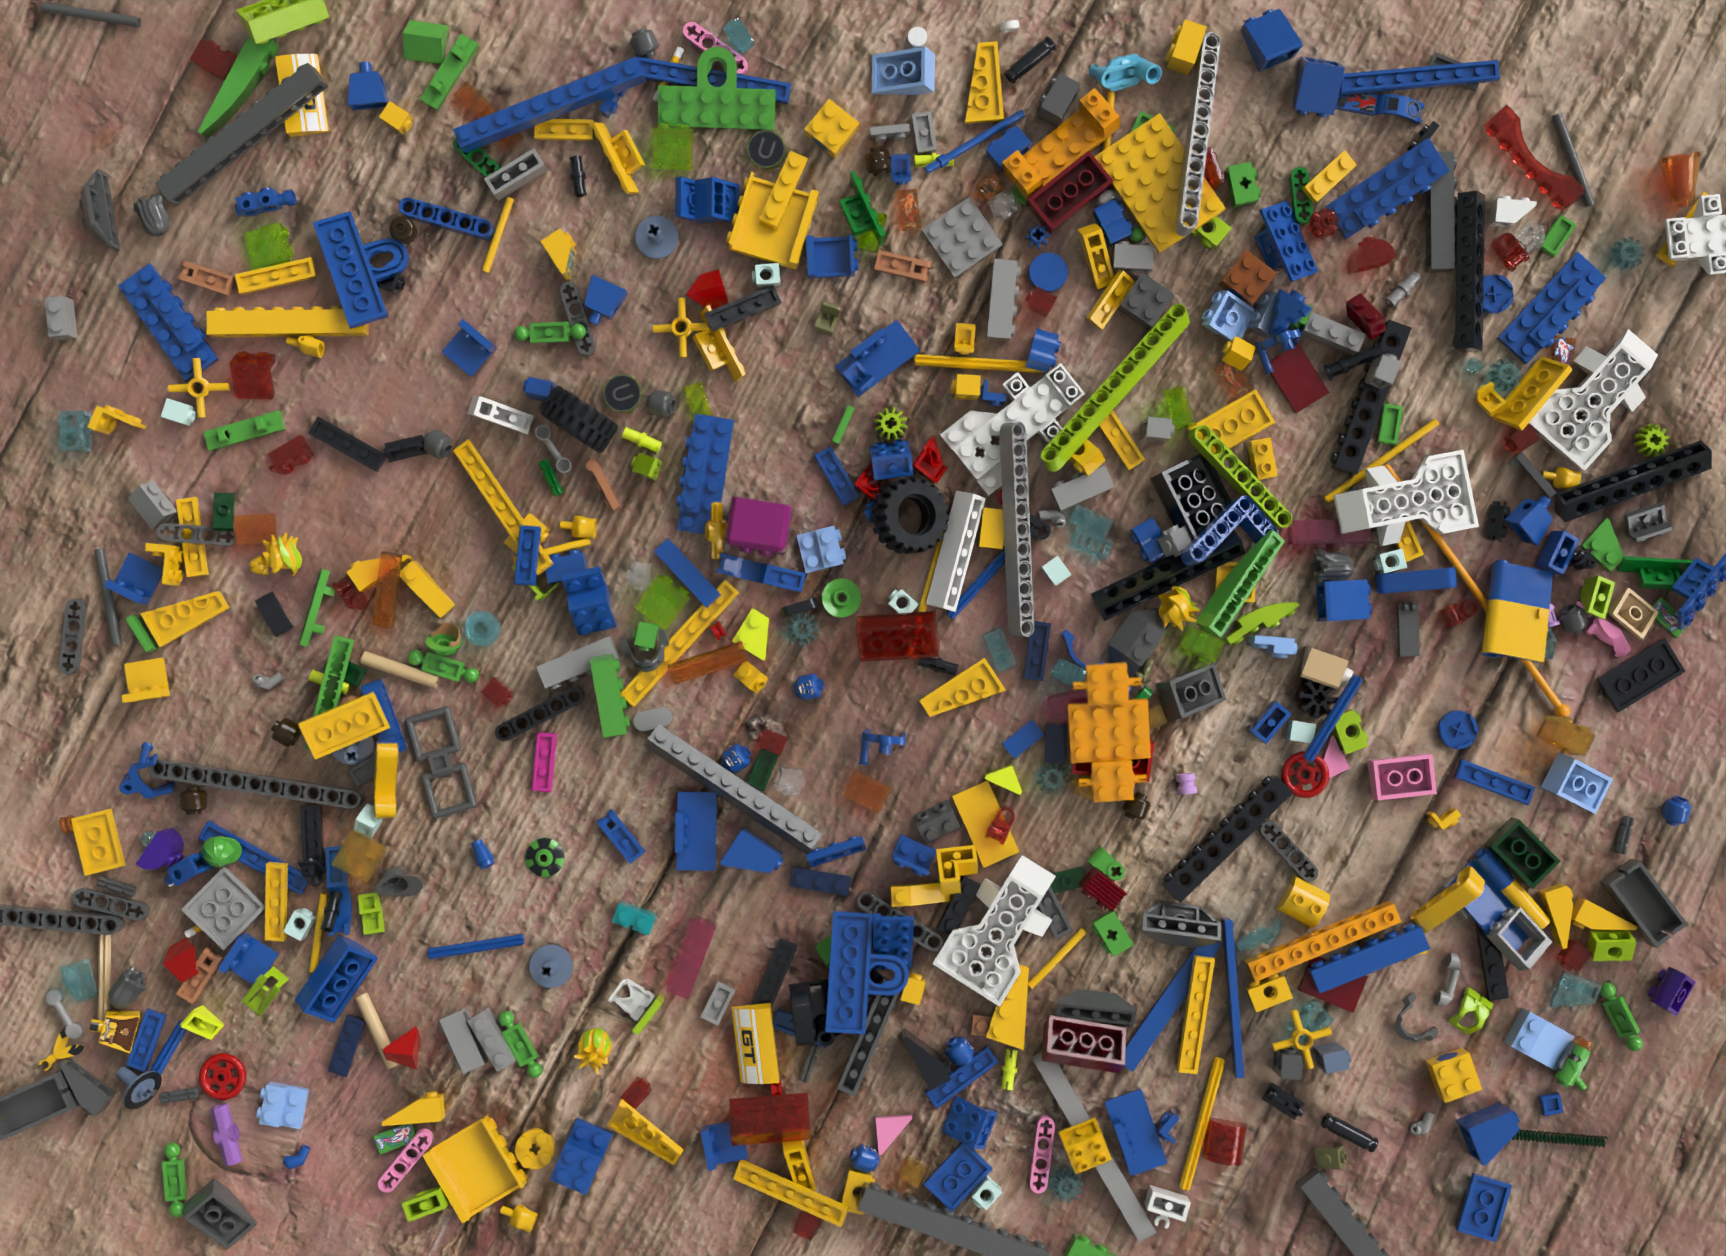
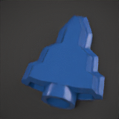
M1279 289L1275 296L1277 302L1273 308L1275 316L1271 321L1270 333L1276 336L1285 332L1290 324L1297 323L1302 317H1307L1312 310L1310 306L1304 303L1307 297L1293 289L1290 293Z

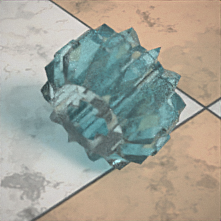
M740 19L731 20L724 26L725 34L738 53L747 52L754 46L753 38Z
M1622 237L1618 242L1616 241L1612 244L1613 248L1609 250V253L1613 257L1609 260H1615L1614 267L1620 266L1621 270L1624 271L1627 268L1632 270L1635 268V265L1641 264L1640 259L1644 258L1645 255L1640 252L1644 249L1643 246H1638L1640 240L1633 242V237H1628L1627 239Z
M1505 358L1504 361L1499 359L1496 361V364L1490 366L1493 371L1488 372V375L1493 378L1489 382H1495L1494 389L1500 387L1502 392L1507 389L1511 391L1514 389V385H1520L1518 379L1522 378L1523 375L1518 373L1522 367H1515L1517 361L1510 362V358Z
M797 613L795 615L798 621H795L793 618L789 619L794 625L786 626L787 629H793L787 635L792 636L795 634V637L792 639L793 643L800 638L799 645H803V639L809 645L810 640L808 637H811L813 640L817 639L816 636L812 635V632L819 633L820 630L813 629L819 623H810L814 619L813 615L806 620L807 613H803V619ZM803 623L807 624L806 629L808 632L806 634L803 632V635L799 634L800 629L798 626L800 624L803 626Z
M1060 659L1054 665L1051 674L1056 680L1073 687V682L1084 681L1086 671L1072 662Z
M1047 762L1048 769L1041 765L1040 769L1044 771L1043 774L1040 772L1036 773L1037 776L1042 777V779L1036 780V783H1044L1040 790L1043 791L1047 787L1046 793L1050 795L1052 789L1054 794L1057 795L1058 787L1062 791L1065 790L1062 783L1069 784V781L1063 779L1068 777L1069 773H1062L1065 770V766H1061L1058 769V762L1054 763L1053 768L1051 763ZM1051 773L1057 776L1055 783L1048 780V777H1051L1049 776Z
M1063 1168L1062 1174L1057 1170L1056 1174L1058 1177H1051V1181L1054 1182L1050 1184V1189L1054 1190L1053 1196H1059L1060 1202L1066 1198L1067 1203H1070V1197L1077 1200L1076 1193L1082 1194L1083 1191L1080 1187L1084 1186L1083 1181H1079L1081 1179L1080 1174L1075 1175L1073 1169L1068 1173L1067 1168ZM1066 1182H1069L1068 1188H1064Z

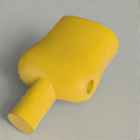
M312 335L300 336L298 339L288 336L286 339V344L299 347V350L305 355L321 358L325 352L324 342L315 339Z
M1557 467L1555 473L1543 470L1541 474L1545 479L1553 480V487L1557 489H1569L1579 485L1581 480L1580 471H1574L1565 467Z
M574 516L572 522L560 521V528L571 530L573 537L595 539L597 519Z
M521 1204L516 1205L514 1209L502 1206L500 1210L501 1214L510 1217V1225L512 1227L529 1233L538 1213L529 1210Z

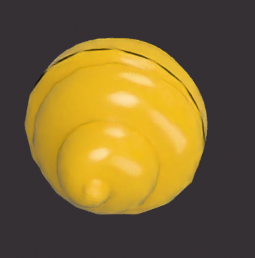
M258 555L249 562L248 565L251 567V572L261 573L262 575L268 574L269 567L265 564V560L261 555Z

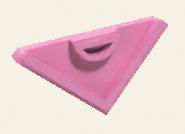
M1330 736L1323 755V759L1329 769V778L1350 768L1335 737ZM1318 772L1315 781L1321 780V773Z
M912 1114L876 1117L879 1155L885 1152L911 1121Z

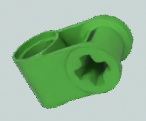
M1100 846L1096 848L1087 860L1112 880H1120L1125 874L1124 867ZM1119 866L1118 871L1120 873L1118 875L1113 874L1112 876L1111 868H1117Z

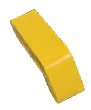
M398 743L376 744L373 790L375 818L396 817L395 790Z
M1467 866L1458 874L1457 881L1415 910L1410 919L1415 924L1421 926L1424 933L1429 932L1477 899L1483 892L1485 880L1471 866Z

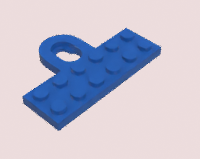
M351 211L313 222L350 329L387 318L388 314L377 282L396 276V273L402 274L406 270L409 256L405 246L391 238L363 245ZM390 252L394 255V259L382 268H374L370 265V259L378 253Z
M833 911L825 1032L865 1034L868 994L894 995L901 992L907 985L909 972L901 958L891 954L871 953L873 913ZM875 965H883L887 969L893 970L895 977L891 981L877 984L871 981L869 973Z

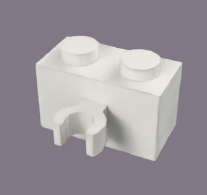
M1149 1185L1144 1201L1148 1211L1158 1213L1154 1217V1224L1157 1226L1159 1220L1163 1219L1165 1220L1164 1228L1166 1229L1170 1225L1168 1217L1185 1222L1191 1204L1185 1195Z

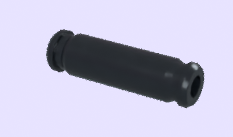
M1045 37L1043 41H1040L1018 59L1008 70L1004 71L1007 80L1014 84L1017 79L1028 73L1046 58L1052 50L1056 49L1054 41L1050 37Z
M1330 1113L1325 1114L1322 1119V1128H1327L1328 1131L1363 1149H1367L1369 1152L1376 1150L1379 1143L1378 1138L1372 1137L1370 1134L1332 1116Z

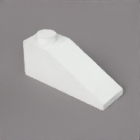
M475 395L472 397L467 414L525 434H528L534 417L528 413Z

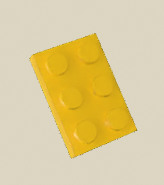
M112 808L71 819L85 876L126 865Z

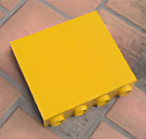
M751 172L750 177H746L744 182V196L740 195L739 212L733 216V231H729L726 243L729 244V250L767 262L779 263L781 266L797 270L819 199V191L811 189V192L807 193L795 189L780 224L775 229L759 222L760 215L775 183L754 177V172Z
M488 1115L428 1149L422 1155L462 1224L468 1221L474 1214L516 1189L523 1188L527 1183L525 1172L518 1168L515 1155L508 1151L505 1138L498 1134L495 1121L489 1118Z

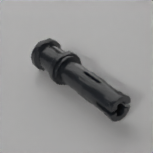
M1381 343L1346 359L1341 357L1339 361L1329 365L1325 364L1323 367L1328 379L1331 381L1333 377L1342 373L1347 374L1350 372V369L1383 354L1385 355Z

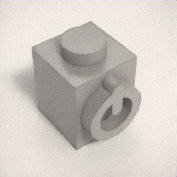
M1178 525L1163 531V537L1158 539L1166 557L1172 554L1175 557L1181 555L1184 548L1193 541L1186 526L1179 528Z

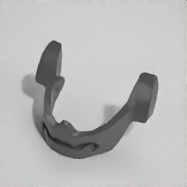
M664 629L658 630L659 648L652 660L637 661L634 649L630 647L626 637L621 638L622 652L624 655H629L634 666L642 672L653 671L664 661V648L669 646V638Z
M1413 992L1403 999L1405 1007L1397 1016L1395 1030L1405 1040L1416 1042L1426 1038L1427 1041H1431L1438 1034L1436 1027H1432L1423 1033L1410 1034L1405 1031L1401 1024L1403 1020L1402 1015L1413 1007V1002L1416 999V994Z

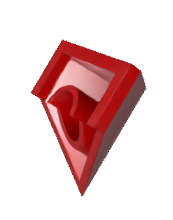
M719 269L700 274L686 293L687 297L704 308L710 305L712 310L729 303Z
M932 436L912 466L914 470L937 484L947 470V467L944 465L934 436Z
M870 463L856 481L855 488L874 500L876 495H879L878 481L874 480L873 466Z
M184 938L169 947L163 965L180 982L184 983L199 974L198 970H196L195 947L188 941V938Z
M414 1027L383 1048L382 1051L386 1060L417 1070L420 1045L418 1028Z

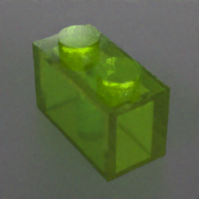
M1181 385L1163 391L1170 419H1172V424L1175 425V430L1180 431L1196 426L1186 388Z
M1186 625L1176 647L1181 649V653L1190 657L1192 654L1199 657L1198 661L1209 665L1210 662L1216 663L1225 641L1195 627Z

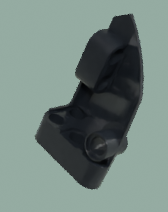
M871 968L869 977L871 981L878 984L882 979V975L874 968ZM829 979L789 984L797 1046L811 1045L816 1042L822 1046H829L834 1042L836 1036L842 1034L837 1032L823 1034L826 1028ZM868 994L867 1003H868V1001H869V999H870V997H871L872 994Z

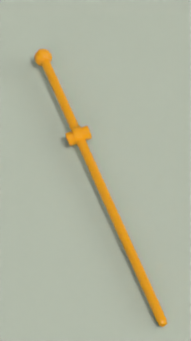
M1389 464L1384 465L1397 482H1402ZM1420 520L1486 612L1487 599L1441 535ZM1520 659L1555 707V716L1560 719L1567 717L1571 711L1569 706L1559 701L1531 661Z

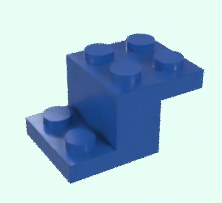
M676 177L675 217L701 224L715 221L732 224L734 214L739 212V184L715 177L699 180Z
M600 566L561 575L567 592L569 613L579 636L617 627L611 609L610 592Z
M577 1117L550 1180L587 1195L613 1132Z

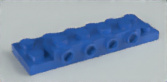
M1427 138L1325 207L1347 239L1367 225L1371 228L1379 223L1378 218L1385 214L1388 217L1396 212L1397 209L1395 207L1402 203L1405 206L1414 200L1413 195L1417 192L1423 194L1431 189L1430 184L1450 170L1431 140Z
M1576 252L1503 330L1497 339L1520 361L1527 364L1540 349L1544 347L1547 349L1555 342L1553 337L1557 333L1562 334L1568 328L1566 323L1570 319H1576L1581 314L1580 308L1584 304L1587 306L1594 300L1593 294L1606 277L1584 256Z
M151 263L118 285L185 381L188 382L194 378L192 358L201 359L202 372L220 360L206 341L205 337L207 336L200 327L197 328L194 324L195 318L182 307L184 305L183 301L172 293L173 287L166 279H162Z
M695 414L691 437L687 436L686 448H689L688 456L683 458V467L686 468L685 475H681L679 486L683 487L682 495L678 494L676 506H680L677 530L705 534V524L711 519V503H722L734 420Z

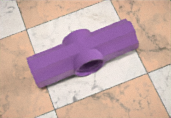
M223 1103L210 1108L215 1127L213 1132L216 1145L220 1146L224 1166L241 1162L243 1158L238 1143L240 1137L239 1129L233 1123L229 1104Z

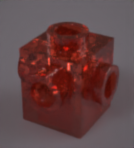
M1323 208L1311 215L1310 223L1306 229L1311 231L1315 237L1323 239L1329 235L1332 236L1338 229L1336 224L1340 219L1336 217L1334 211Z

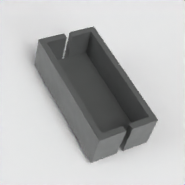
M1631 858L1618 868L1619 872L1614 871L1600 881L1630 923L1638 927L1636 931L1647 945L1657 948L1671 938L1669 934L1661 932L1662 930L1675 935L1688 925L1640 860Z
M62 1070L0 1097V1117H4L0 1121V1141L79 1106Z

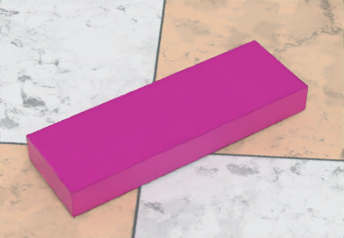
M537 732L531 791L552 792L557 733Z

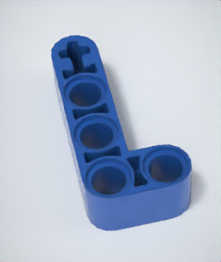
M1456 568L1376 574L1377 594L1456 588Z
M378 679L362 685L363 695L374 691L390 725L389 729L377 733L379 741L376 744L398 743V753L406 751V743L383 681Z

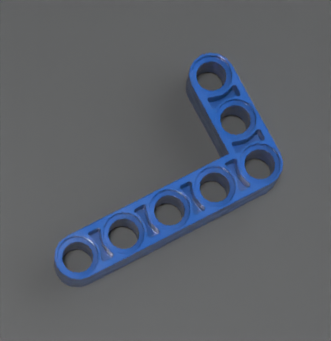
M1241 496L1231 501L1182 551L1181 560L1188 566L1203 561L1238 524L1255 544L1271 529L1278 535L1279 533L1249 496Z

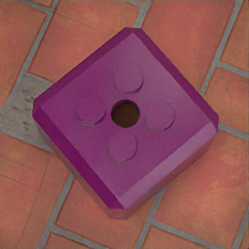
M732 496L725 539L733 548H739V551L752 554L753 550L759 551L758 554L771 557V553L782 555L787 551L793 508L786 504Z

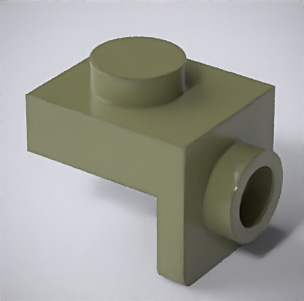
M822 302L813 331L832 337L841 308L832 303Z
M1338 1145L1336 1148H1315L1317 1169L1340 1170L1347 1163V1152L1344 1151L1343 1145Z

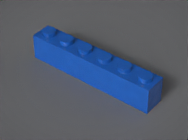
M1410 923L1403 926V930L1398 932L1390 931L1385 933V937L1381 939L1373 938L1366 941L1367 945L1361 947L1356 945L1347 949L1348 952L1344 954L1336 953L1331 955L1330 959L1324 962L1322 960L1313 962L1311 964L1312 967L1307 968L1315 990L1323 993L1429 950L1430 947L1422 927Z

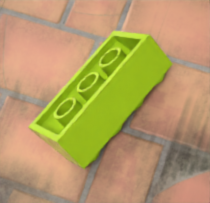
M262 0L235 10L249 38L255 44H265L269 42V39L284 37L288 32L303 30L307 25L319 24L324 21L323 19L329 18L324 0Z

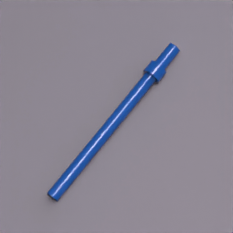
M1022 110L1016 112L949 153L936 157L934 162L924 167L925 172L929 174L939 167H945L949 164V161L1025 117Z

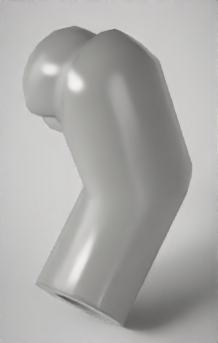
M1107 189L1097 197L1095 204L1099 207L1113 199L1118 202L1123 201L1115 190Z
M1057 509L1039 510L1040 520L1050 519L1058 528L1065 526L1066 518Z
M277 672L272 677L256 674L252 680L257 687L269 690L282 682L284 677L280 672Z
M1425 1111L1423 1120L1412 1124L1410 1132L1414 1136L1428 1133L1435 1115Z

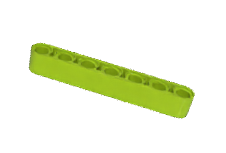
M1201 425L1189 432L1188 438L1190 443L1241 496H1249L1277 530L1290 526L1292 523L1290 512L1209 427ZM1197 431L1202 433V440L1197 437ZM1211 445L1216 448V454L1211 452ZM1225 459L1228 460L1230 464L1229 468L1225 467L1224 465ZM1238 473H1240L1243 477L1242 482H1240L1237 478ZM1252 487L1256 490V496H1253L1251 493ZM1265 501L1269 503V510L1264 506ZM1279 515H1280V516L1282 517V519H1283V523H1282V524H1280V523L1278 522V516H1279Z

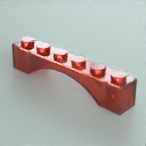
M1508 105L1504 106L1484 124L1487 133L1498 140L1500 147L1504 151H1508L1513 161L1526 171L1525 173L1529 179L1534 180L1539 185V190L1543 194H1547L1550 197L1552 204L1561 211L1565 210L1586 192L1573 176L1554 172L1543 166L1533 156L1524 141L1520 118Z

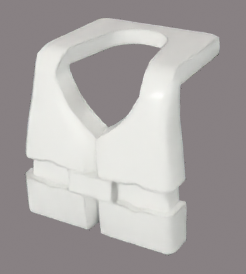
M627 978L620 982L608 999V1002L615 1001L626 1013L630 1014V1017L638 1021L645 1012V1007L650 1005L655 995ZM627 984L630 990V997H618L616 995L618 991Z

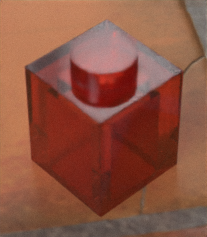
M1036 286L1034 291L1030 289L1025 298L1028 301L1026 307L1046 318L1057 297Z
M1528 423L1523 430H1515L1506 436L1504 440L1506 441L1507 449L1517 454L1539 441L1540 438L1531 424Z
M493 677L481 691L498 708L503 707V705L507 707L514 699L512 695L515 693L498 677Z
M766 728L765 732H760L757 742L760 743L759 748L781 756L788 736Z
M1569 939L1567 948L1561 949L1556 958L1561 961L1560 966L1569 972L1571 969L1579 972L1592 953L1577 941Z
M637 1076L621 1094L620 1099H623L636 1110L652 1090L651 1084L642 1077L640 1079Z
M801 1210L794 1225L793 1233L812 1240L821 1218Z

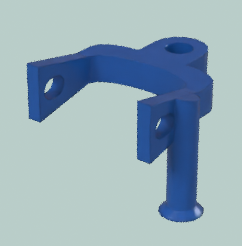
M1291 329L1267 340L1255 342L1265 370L1264 375L1275 372L1272 369L1266 349L1277 344H1281L1283 352L1295 348V344H1297L1301 337L1299 329Z
M871 729L863 731L860 762L858 764L869 765L867 763L869 742L880 743L878 753L884 754V748H886L885 754H891V745L893 744L904 748L906 732H902L901 737L870 734Z
M148 742L143 743L139 760L130 765L128 773L120 783V791L127 795L139 792L147 799L172 793L175 787L174 781L156 789H151L141 779L138 769L154 766L158 759L157 754L148 757L150 751L153 750V746Z

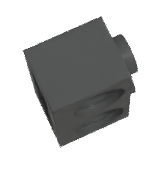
M1292 1046L1274 1051L1273 1071L1281 1079L1301 1080L1302 1055Z

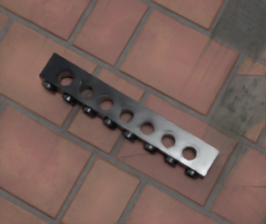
M1479 191L1458 193L1455 350L1463 353L1483 350L1485 195Z
M1388 320L1385 323L1386 330L1380 334L1378 342H1374L1373 346L1381 343L1385 355L1392 354L1400 361L1411 327ZM1387 338L1393 341V347L1387 346ZM1374 359L1368 361L1365 365V377L1359 381L1357 387L1359 393L1357 397L1353 398L1350 406L1353 408L1350 415H1347L1344 421L1346 428L1337 440L1339 447L1337 452H1333L1330 459L1332 463L1331 469L1350 476L1358 474L1390 388L1388 386L1384 389H1379L1364 382ZM1366 393H1370L1373 396L1372 402L1366 400ZM1360 411L1366 414L1365 421L1359 418L1358 414ZM1353 429L1359 432L1358 439L1352 436ZM1346 447L1352 450V457L1346 456Z
M1700 440L1554 494L1555 512L1564 522H1568L1712 469V450Z
M1233 530L1203 561L1191 566L1183 563L1181 555L1175 557L1173 554L1092 593L1091 597L1094 606L1103 621L1113 618L1171 590L1174 586H1179L1244 555L1245 550L1242 539Z
M1268 775L1260 783L1262 786L1257 791L1255 789L1247 795L1248 799L1243 804L1239 803L1232 810L1234 813L1229 818L1225 817L1218 824L1220 827L1215 832L1213 830L1205 836L1206 840L1201 845L1197 844L1191 850L1192 854L1187 859L1183 858L1176 865L1178 868L1173 873L1170 871L1163 877L1164 881L1161 884L1178 902L1181 903L1293 794L1277 776L1272 775L1270 777ZM1266 791H1270L1272 794L1269 801H1264L1263 799ZM1252 805H1256L1258 808L1257 813L1254 815L1249 813V808ZM1242 818L1244 825L1242 828L1237 829L1235 822L1237 819ZM1228 832L1230 835L1229 840L1222 842L1221 835ZM1210 846H1215V854L1208 856L1207 849ZM1201 860V868L1195 870L1193 868L1194 861ZM1186 873L1188 880L1185 883H1180L1179 876Z

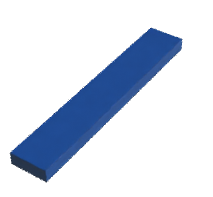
M207 821L198 839L204 842L209 837L218 836L235 839L242 847V853L238 861L265 876L266 863H286L212 821ZM288 864V888L302 895L310 881L303 877L302 871Z

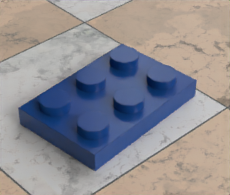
M960 1143L923 1184L945 1206L954 1210L993 1168L974 1149Z
M1472 1172L1456 1230L1496 1242L1512 1185Z

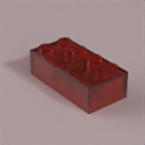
M936 611L857 616L855 630L861 662L939 657L940 639Z
M808 1093L729 1099L730 1139L732 1146L811 1140Z

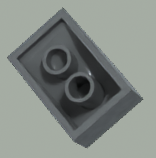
M1215 663L1156 683L1168 721L1183 719L1227 700Z
M214 1178L184 1204L183 1218L226 1249H229L257 1225L256 1220L232 1192Z

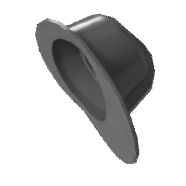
M399 867L381 870L379 872V881L375 885L377 894L384 896H412L419 893L423 888V883L419 878L406 875Z

